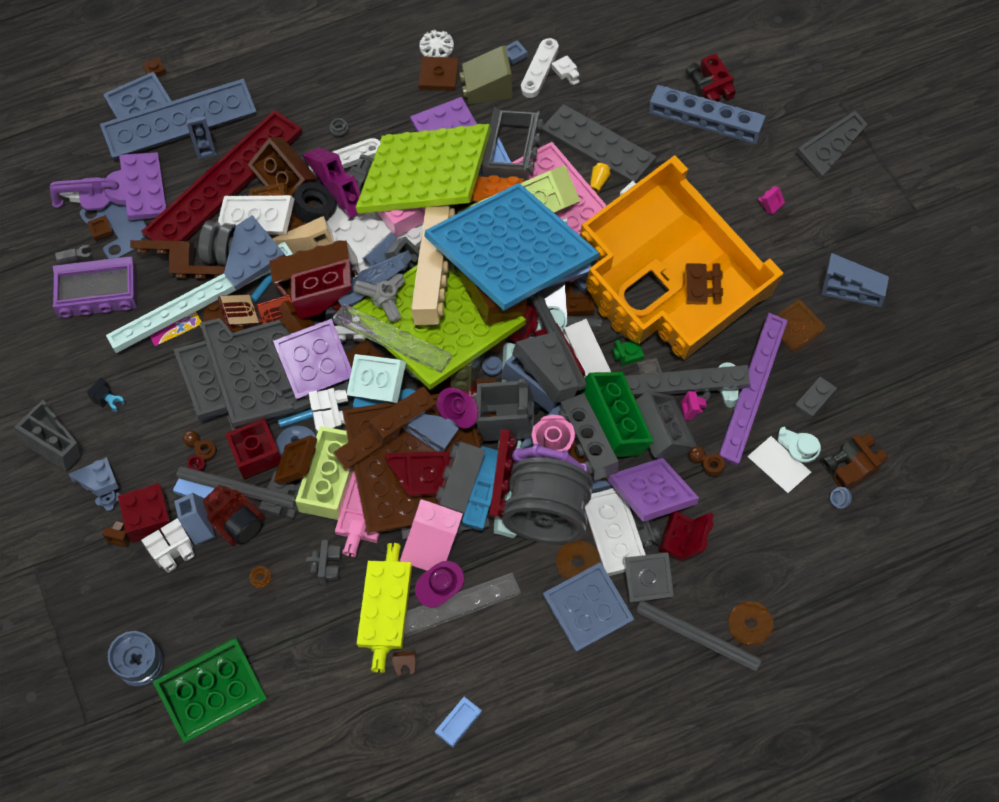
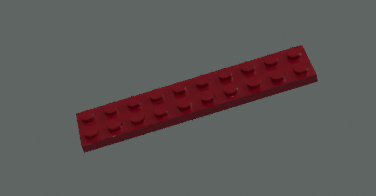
M273 110L141 231L142 235L150 241L185 242L221 209L224 196H235L257 176L248 166V163L269 137H283L290 145L303 133L302 128Z

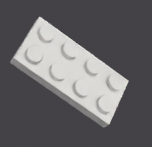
M291 195L224 196L218 222L221 226L224 223L238 225L253 215L269 235H286L295 199Z
M615 488L593 493L591 500L585 505V513L600 561L609 576L624 573V557L646 555L630 507Z

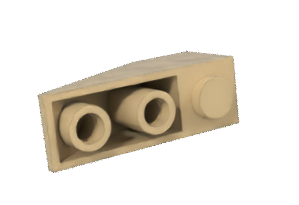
M324 216L288 231L286 235L272 238L277 245L285 242L293 254L297 251H307L314 249L316 246H326L334 242L332 231Z

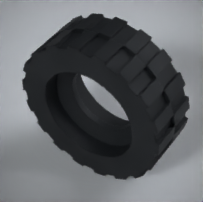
M316 182L302 183L295 189L293 195L295 200L292 210L300 220H304L306 223L323 216L328 221L333 214L336 200L324 185ZM306 198L318 200L323 204V207H311L304 200Z

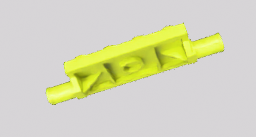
M392 543L387 544L386 561H368L357 646L372 649L374 653L371 671L377 673L379 669L380 673L385 672L386 657L390 650L403 648L413 565L411 562H399L401 545L394 543V547H392Z

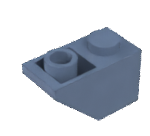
M191 493L174 501L178 520L195 545L198 546L215 538L206 498Z

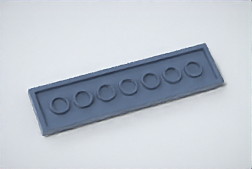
M243 78L101 123L100 126L112 159L116 160L119 159V155L135 154L190 136L186 123L187 120L205 116L209 129L256 115L257 112Z

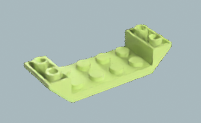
M565 165L520 183L553 213L580 201ZM481 200V201H479V202H477V203H475V204H473V205H470V206H468V207H466V208H464V209L458 211L457 213H460V212H462V211H464V210H466V209H468V208H470V207H472V206H474V205H476V204H478V203H480V202H482V201H484V200Z

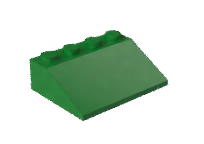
M235 636L153 679V684L183 743L267 699Z

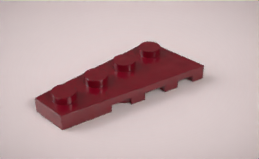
M501 430L490 507V516L498 520H502L507 495L510 491L509 482L514 464L512 454L517 449L518 439L510 430Z

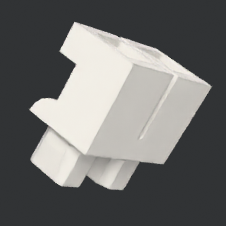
M334 388L324 391L309 392L308 396L316 432L318 433L320 426L333 429L341 428L344 420L342 411L338 410L337 404L348 402L346 390L334 391Z
M178 518L161 528L170 546H168L159 530L141 540L159 568L162 567L167 573L177 567L173 560L181 555L184 561H188L195 556L192 549L193 545Z

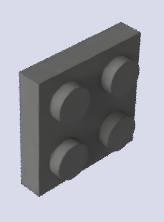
M668 552L623 558L629 602L674 597Z

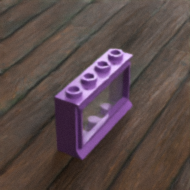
M132 256L53 266L54 295L52 307L58 318L101 312L109 313L110 311L118 310L127 311L137 308V268Z

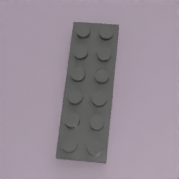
M564 104L546 122L543 130H541V133L591 162L606 164L611 169L610 173L628 183L634 181L637 184L656 162L655 155Z

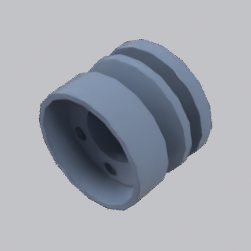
M130 631L119 635L111 643L108 651V663L111 669L126 684L134 687L146 686L152 683L153 679L161 674L164 666L163 655L151 638L142 632ZM138 659H140L141 664L137 665L136 662Z

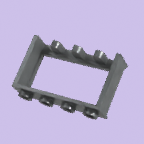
M494 107L490 124L491 133L482 160L483 177L496 175L508 178L516 176L527 181L530 179V174L534 173L535 163L533 159H537L538 149L536 145L540 144L541 135L539 131L543 130V119H540V111L537 113L502 111ZM501 124L530 126L522 164L492 162Z

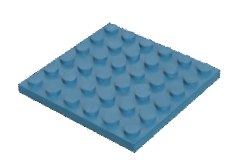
M520 183L425 230L424 234L425 238L503 310L510 308L599 257V252Z

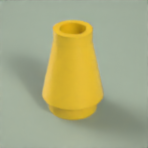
M597 163L592 169L590 187L595 193L600 192V189L611 175L610 167L603 163Z

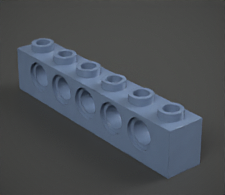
M657 85L649 108V114L756 145L764 128L766 117L757 112H751Z

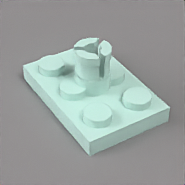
M355 354L346 395L398 403L406 361Z

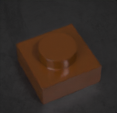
M159 56L142 63L146 74L154 72L157 77L167 74Z
M106 215L88 221L95 241L113 235Z

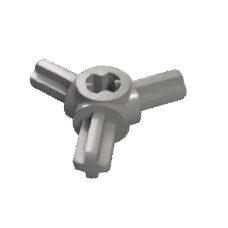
M396 273L389 281L376 282L375 285L362 281L355 282L354 291L371 296V300L376 306L384 308L389 321L393 323L401 319V315L395 305L397 301L395 296L398 293L397 289L405 282L402 274Z

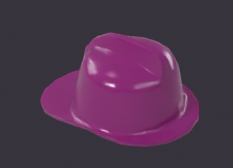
M450 387L440 392L437 399V407L441 416L452 420L461 428L472 427L478 418V406L475 400L468 393L457 388Z
M442 561L434 565L421 575L416 582L415 595L418 601L427 607H437L446 602L462 588L464 583L462 569L451 561Z

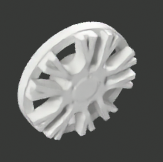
M432 30L431 33L427 32L424 34V37L420 40V51L425 57H448L454 49L451 35L444 31L436 32V30Z

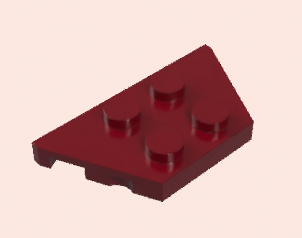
M451 451L386 453L384 457L408 497L436 496L439 486L442 487L444 478L442 476L446 465L448 466Z

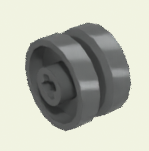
M208 220L205 222L200 233L198 250L200 261L203 264L213 265L217 262L218 265L226 267L236 227L235 224L224 223L221 226L216 221Z

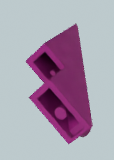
M317 148L303 154V158L349 218L358 215L356 205L361 193L355 176L345 173L339 154L322 148Z

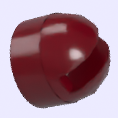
M192 456L188 459L187 467L203 471L205 461L200 456Z

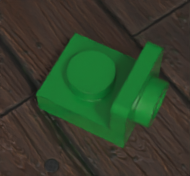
M619 339L615 340L612 354L614 359L619 361L621 367L644 360L640 344L633 341L621 344Z

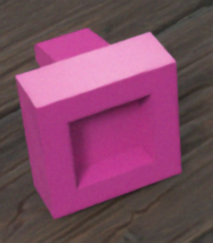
M773 186L769 191L765 192V195L758 198L760 206L764 207L766 212L772 215L785 203L780 188Z
M688 391L681 400L684 419L693 420L697 414L702 413V408L707 407L705 398L697 397L696 392Z

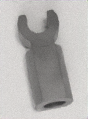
M83 245L79 249L55 253L58 265L77 263L79 260L90 261L92 260L91 254L85 253L90 252L91 249L89 245Z

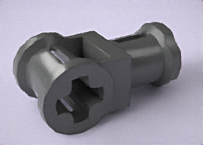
M365 154L359 156L360 160L357 166H352L348 174L355 176L360 193L371 164L374 159Z

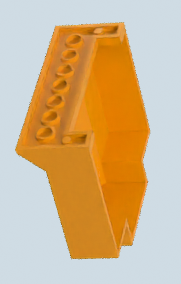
M674 155L581 225L580 236L599 252L598 259L594 260L595 265L589 269L586 288L592 295L599 313L604 318L607 317L610 320L612 328L617 333L620 332L624 337L637 344H640L658 330L661 339L668 341L672 346L673 352L685 360L758 302L770 298L784 273L770 258L763 263L689 183L686 179L688 168ZM686 263L707 264V271H713L712 264H720L721 271H723L721 288H723L724 294L721 304H714L713 297H708L707 305L686 304ZM652 271L669 291L647 308L636 310L627 303L624 292ZM707 280V288H713V280Z

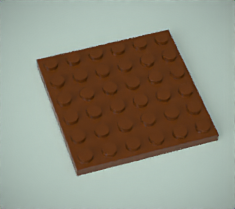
M439 394L431 395L436 402V406L424 414L441 416L437 407ZM388 402L342 410L348 442L368 430L372 419L397 403ZM474 424L466 429L456 425L459 428L457 435L445 452L451 451L455 442H463L481 448L476 425ZM403 428L400 429L399 436L353 466L367 535L412 527L421 499L435 504L438 502V499H435L436 496L408 497L385 460L384 456L386 453L437 452Z

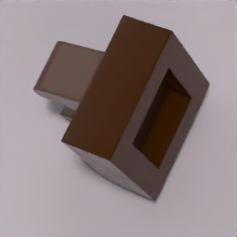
M116 521L112 528L106 527L102 534L109 544L128 548L131 542L126 533L124 522Z
M416 651L394 652L392 661L397 675L402 674L401 668L403 665H407L410 669V674H414L417 660Z

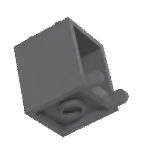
M519 379L518 381L477 384V392L473 394V399L478 406V418L475 424H477L478 434L481 433L484 441L500 440L501 430H510L517 439L532 438L534 398L528 380ZM496 412V416L489 417V413Z

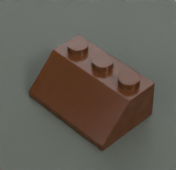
M269 137L248 163V166L273 196L291 195L293 197L295 189L302 183H314L317 180V177L283 137Z

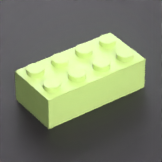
M320 426L316 437V451L309 465L310 470L302 479L295 502L299 512L338 520L354 469L352 467L345 472L333 455L335 450L348 443L346 431Z

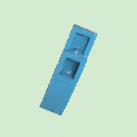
M484 446L481 449H484L485 453L461 525L478 530H483L491 503L498 450Z

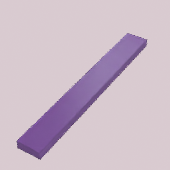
M768 313L765 318L748 368L750 387L741 388L719 455L726 462L736 466L741 460L788 321L771 313Z

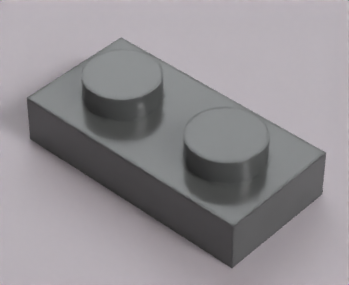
M819 377L795 404V409L812 420L836 393L837 388L822 377Z

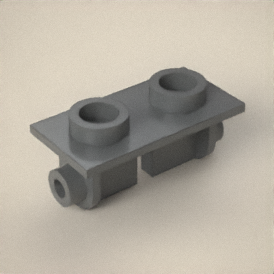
M632 509V516L637 529L644 527V529L638 531L643 547L646 550L651 549L654 543L661 546L660 538H662L659 527L655 526L653 519L643 522Z

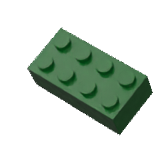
M589 373L584 378L587 383L586 388L579 392L580 395L585 394L615 456H641L653 444L654 440L624 373Z

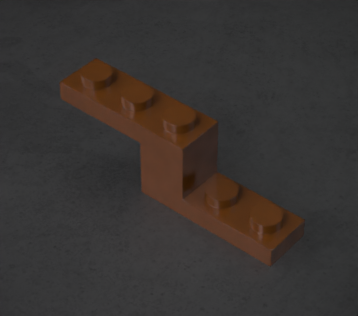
M130 240V248L137 249V253H149V250H156L157 254H168L169 250V273L175 274V278H187V274L195 275V278L207 279V275H214V278L224 274L225 266H194V243Z
M423 386L372 419L369 429L333 452L334 457L346 472L396 439L401 428L435 407L436 402Z

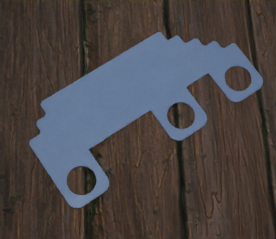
M110 202L104 209L96 210L97 215L93 219L85 217L86 209L80 211L82 219L87 224L88 221L104 215L107 216L110 226L119 238L103 248L109 259L118 258L133 250L130 248V240H141L144 237L141 231L146 227L142 219L128 220L126 205ZM112 245H119L121 247V251L117 255H111L108 250Z

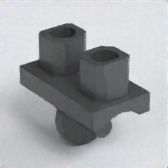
M322 540L320 558L319 552L313 551L312 557L305 559V565L311 567L310 573L316 574L317 568H319L318 578L320 579V585H327L328 581L339 580V566L329 565L330 560H341V547L330 545L328 540Z

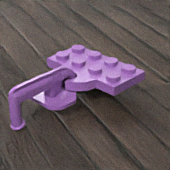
M158 152L119 155L121 170L112 172L106 179L95 177L53 182L50 184L52 205L56 208L62 206L63 199L60 198L59 193L79 192L80 205L86 210L104 209L110 202L126 205L128 220L156 218L166 209Z

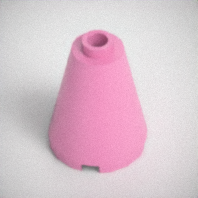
M559 415L544 416L533 426V444H541L542 447L558 451L566 450L569 452L575 440V431L573 425L565 420L564 417Z

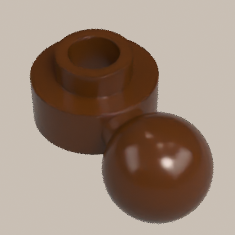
M188 430L183 434L184 444L189 447L194 446L195 456L202 457L205 462L214 459L216 448L212 441H200L198 433L194 430ZM203 447L209 448L207 451L201 450Z
M700 446L690 449V460L694 463L702 462L706 474L719 476L723 473L725 460L721 455L715 453L706 455L705 450ZM716 465L717 468L713 469L711 466Z

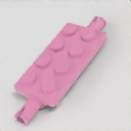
M354 471L335 529L336 535L348 537L342 553L345 556H349L351 553V557H356L360 540L378 543L380 533L367 535Z

